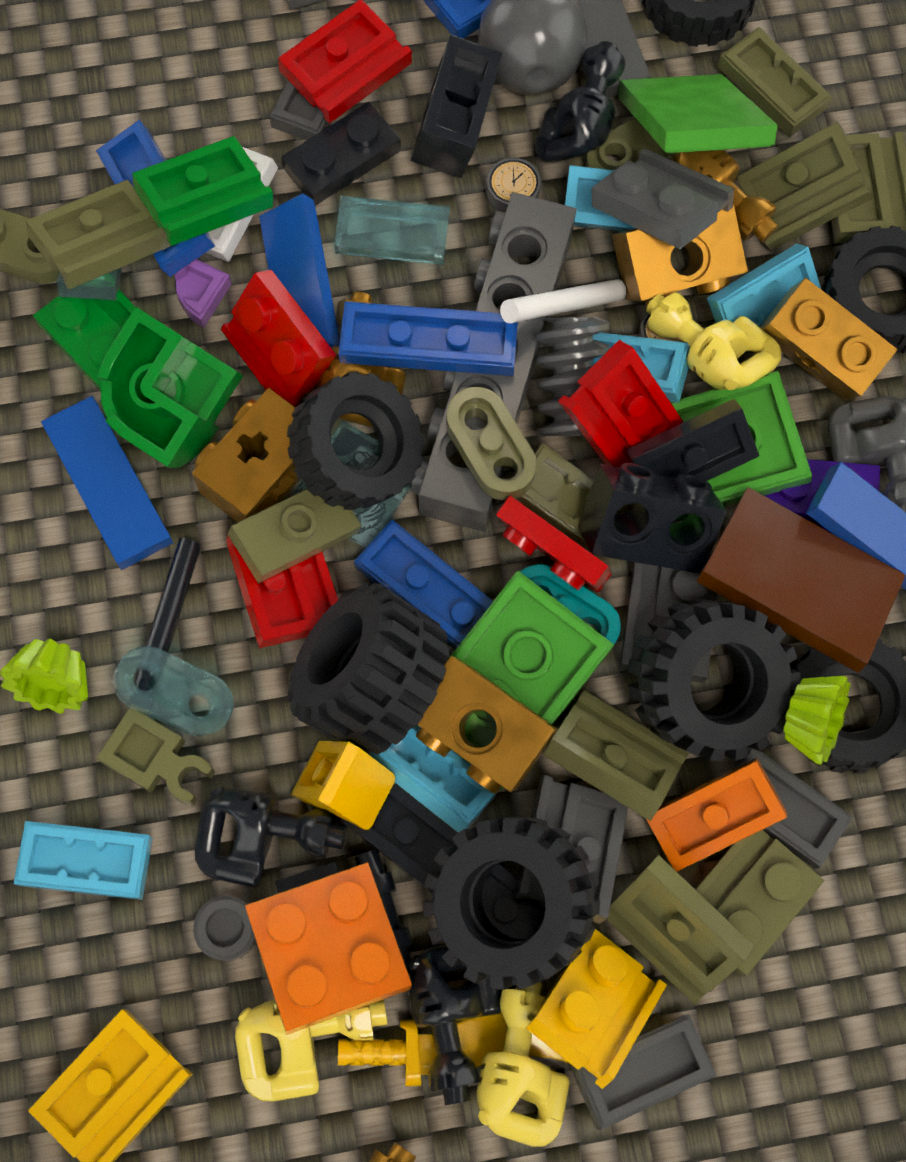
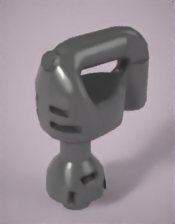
M884 396L852 401L838 406L828 420V434L833 461L880 465V467L887 466L890 481L883 495L906 512V398L899 399ZM884 419L892 420L889 424L863 429L858 432L853 431L851 425Z

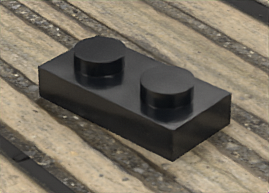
M368 101L281 157L282 165L285 172L302 193L313 199L316 206L401 151V139Z
M735 399L626 449L631 463L647 467L656 475L677 478L679 474H691L706 481L760 457L742 407Z

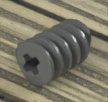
M598 317L537 318L553 324L552 329L536 335V342L553 348L552 353L537 358V366L553 371V376L537 382V389L553 394L552 400L537 406V412L554 417L553 423L538 429V435L584 436L558 400L563 395L570 398L580 387L577 381L595 364L594 359L604 355L610 349L609 344L593 339V335L610 329V322Z

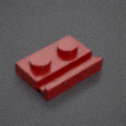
M358 0L278 58L279 71L313 107L317 106L324 113V119L330 124L412 64V50L407 45L403 47L396 40V34L363 0Z
M272 270L255 272L231 311L233 314L232 320L229 323H224L220 330L264 389L270 388L296 408L302 403L300 400L304 394L310 393L316 386L323 372L327 370L336 357V353Z
M618 340L577 381L580 387L570 398L563 395L558 400L606 465L620 468L623 463H631L626 449L683 423V420L635 349L621 340Z
M512 496L508 497L497 512L496 516L507 527L502 534L506 540L529 556L537 549L555 562L550 571L577 591L585 583L599 593L611 577L612 573L607 564Z
M227 536L226 544L259 649L307 638L322 615L338 601L323 552L258 584L233 542Z

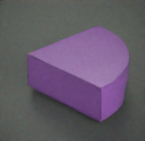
M196 259L174 274L175 288L179 302L187 316L204 328L232 283L228 274Z

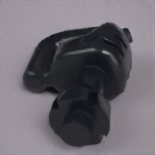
M602 41L598 45L587 48L582 58V70L587 79L586 85L568 92L560 98L557 108L552 107L545 112L535 146L536 154L542 161L556 163L582 156L601 147L607 141L616 111L612 100L605 93L607 87L613 85L621 77L626 65L625 58L618 51V47L614 43Z
M220 787L210 792V797L202 807L194 847L195 861L199 869L206 876L215 880L258 887L263 878L264 864L273 836L296 840L308 854L325 859L329 847L342 850L347 825L335 823V814L326 809L316 808L301 816L278 811L277 797L273 794L243 788L224 789V787ZM228 813L237 821V833L232 851L227 856L219 855V847L225 816Z
M446 945L430 947L420 955L412 957L409 962V969H411L409 978L412 986L408 990V995L411 997L410 1008L413 1010L412 1017L416 1027H432L436 1056L428 1072L429 1092L442 1090L445 1105H452L471 1101L468 1084L480 1082L475 1063L461 1048L457 1022L500 1014L502 990L490 988V981L486 979L477 984L469 981L457 988H451L444 981L440 972L465 969L466 967L459 964L451 968L442 958L449 950Z

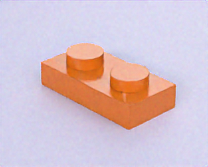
M755 758L661 805L652 820H646L672 868L677 872L787 818L788 812L758 758Z

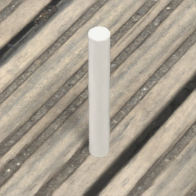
M614 279L508 299L501 304L500 313L505 322L516 323L618 302L625 298L626 286L622 280Z

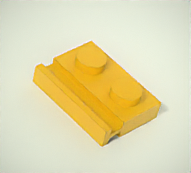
M595 929L591 940L580 949L582 953L572 963L564 967L526 1026V1029L579 1070L582 1066L597 1077L595 1084L603 1089L615 1078L667 984L661 979L655 983L642 973L643 965Z
M122 1009L36 1101L28 1112L73 1158L76 1157L80 1162H114L193 1074L187 1068H184L172 1056V1053L128 1010Z

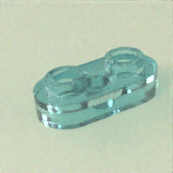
M150 646L135 648L128 652L115 668L113 685L117 696L124 704L188 735L197 737L210 735L221 729L232 715L233 696L223 680L161 649ZM147 670L153 675L155 683L151 690L144 691L135 686L133 676L136 671ZM201 696L206 699L209 711L205 717H197L192 714L189 709L191 697Z

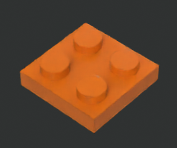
M368 862L245 905L286 1035L411 989L412 984Z

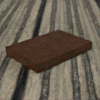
M747 487L696 582L736 605L758 610L767 615L768 623L778 624L784 632L859 673L869 662L906 575Z

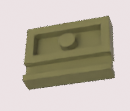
M838 121L737 176L741 188L747 196L765 198L777 207L775 213L770 218L778 224V228L764 241L771 250L874 198L864 179L863 172L847 136Z
M895 132L893 137H879V133L846 135L874 198L831 220L835 243H849L853 235L860 231L861 233L867 232L871 227L890 228V226L902 227L901 230L906 231V147L903 132Z
M128 180L26 220L28 237L53 270L62 275L64 283L69 290L170 247L167 241V234L162 227H158Z
M584 690L551 739L543 755L651 821L664 801L680 771V767L689 753L659 738L650 729Z
M761 830L732 844L695 887V890L755 946L745 962L734 970L741 977H745L825 880L780 841L773 839L765 831Z
M659 855L612 902L608 918L606 919L694 1005L708 991H712L745 962L755 948L742 933Z

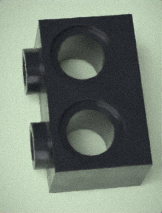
M450 34L437 68L410 161L462 178L476 148L502 57L501 52Z
M623 463L621 468L599 464L578 527L593 555L700 574L711 554L727 511L712 490L711 484L695 475L679 474L677 478L656 475L649 468L635 463ZM635 503L629 511L616 514L624 505ZM689 514L683 521L672 524L678 517Z

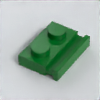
M235 136L132 173L134 190L158 227H162L167 234V241L171 246L273 207L272 189L270 186L265 187L261 181V173Z
M103 275L70 290L67 288L35 313L33 317L38 326L101 392V379L96 376L105 354L135 306L106 275Z

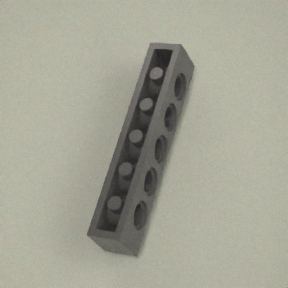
M512 192L506 213L496 211L492 222L489 244L496 245L492 259L482 258L478 267L474 291L481 293L477 308L467 307L466 310L500 313L497 307L505 300L556 291L572 239L577 208ZM522 256L528 257L534 262L523 265L514 262L512 259ZM537 318L518 322L514 376L446 371L443 390L450 391L445 409L436 407L434 410L427 440L435 442L430 460L423 459L421 467L416 469L414 474L416 477L411 487L412 493L419 494V515L486 533L495 499L482 491L468 467L460 468L454 466L448 460L452 455L459 453L447 431V408L451 399L461 390L470 387H483L495 392L502 399L516 424H518L541 343L536 342V335L545 331L547 322ZM477 417L471 418L465 423L472 430H481L487 425L484 420ZM500 466L494 471L501 479L505 466Z

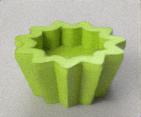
M34 639L30 644H26L0 671V676L4 678L1 687L14 692V700L29 702L36 710L49 708L59 714L64 713L65 708L80 710L81 702L86 701L88 698L85 662L81 660V654L71 650L68 644H58L52 639H47L45 642Z
M848 677L803 678L801 683L797 684L795 693L791 697L790 706L785 717L784 739L816 764L822 765L823 761L827 762L831 749H834L836 746L838 733L844 723V713L849 703L847 696L851 683L848 682Z

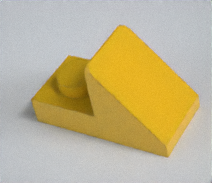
M318 741L291 795L310 806L326 809L363 830H369L395 782V775L361 748L350 742Z

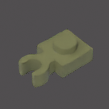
M131 706L96 757L99 762L150 793L154 791L160 780L164 779L170 793L181 803L194 806L198 799L189 791L183 789L182 780L184 776L190 771H199L209 778H212L215 774L210 764L199 756L186 755L179 757L177 754L184 745L185 740L180 735Z

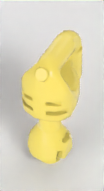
M676 292L667 297L658 294L647 306L646 311L651 315L648 321L649 329L660 337L668 339L679 338L681 341L690 345L687 356L689 369L696 372L702 380L713 388L735 390L750 386L772 372L781 362L782 351L780 345L772 336L748 317L740 316L733 323L725 319L704 329L693 320L687 300ZM745 351L755 353L754 356L739 364L737 359Z
M541 982L522 989H518L516 985L515 989L502 990L500 1009L508 1027L503 1052H489L485 1054L482 1060L484 1069L480 1070V1082H478L476 1091L480 1110L478 1115L480 1122L488 1126L498 1136L531 1147L546 1146L559 1135L570 1084L567 1075L552 1071L546 1064L528 1057L532 1033L526 1029V1026L545 998L540 995ZM519 1098L537 1106V1119L511 1111Z
M384 999L286 1035L275 1000L264 1002L252 1009L249 1007L245 1008L238 1016L239 1023L235 1031L240 1074L245 1089L253 1097L261 1101L273 1102L316 1094L319 1090V1079L313 1037L341 1033L355 1041L374 1040L373 1027L388 1025ZM261 1033L277 1037L280 1043L281 1062L277 1073L273 1075H268L266 1071Z

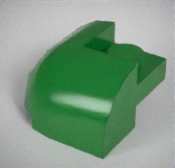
M135 307L105 354L96 377L101 379V404L107 416L105 421L122 438L169 468H180L193 460L216 434L219 427L213 423L243 375L138 307Z

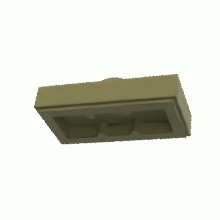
M760 27L756 28L720 56L717 67L789 137L829 107L833 98Z
M541 443L534 450L536 472L533 484L524 495L516 500L590 552L578 525L594 479L547 445ZM628 504L624 505L616 514L625 513L632 507ZM594 555L600 560L605 558L603 556Z
M306 489L232 525L228 536L259 584L356 535L362 525L353 511L344 510V507L339 505L332 507L324 503V499L318 495L314 497Z

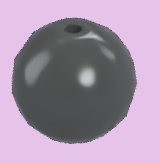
M491 0L481 15L477 44L502 53L495 78L500 85L521 95L538 96L560 88L576 72L582 63L587 47L588 29L584 14L577 0Z

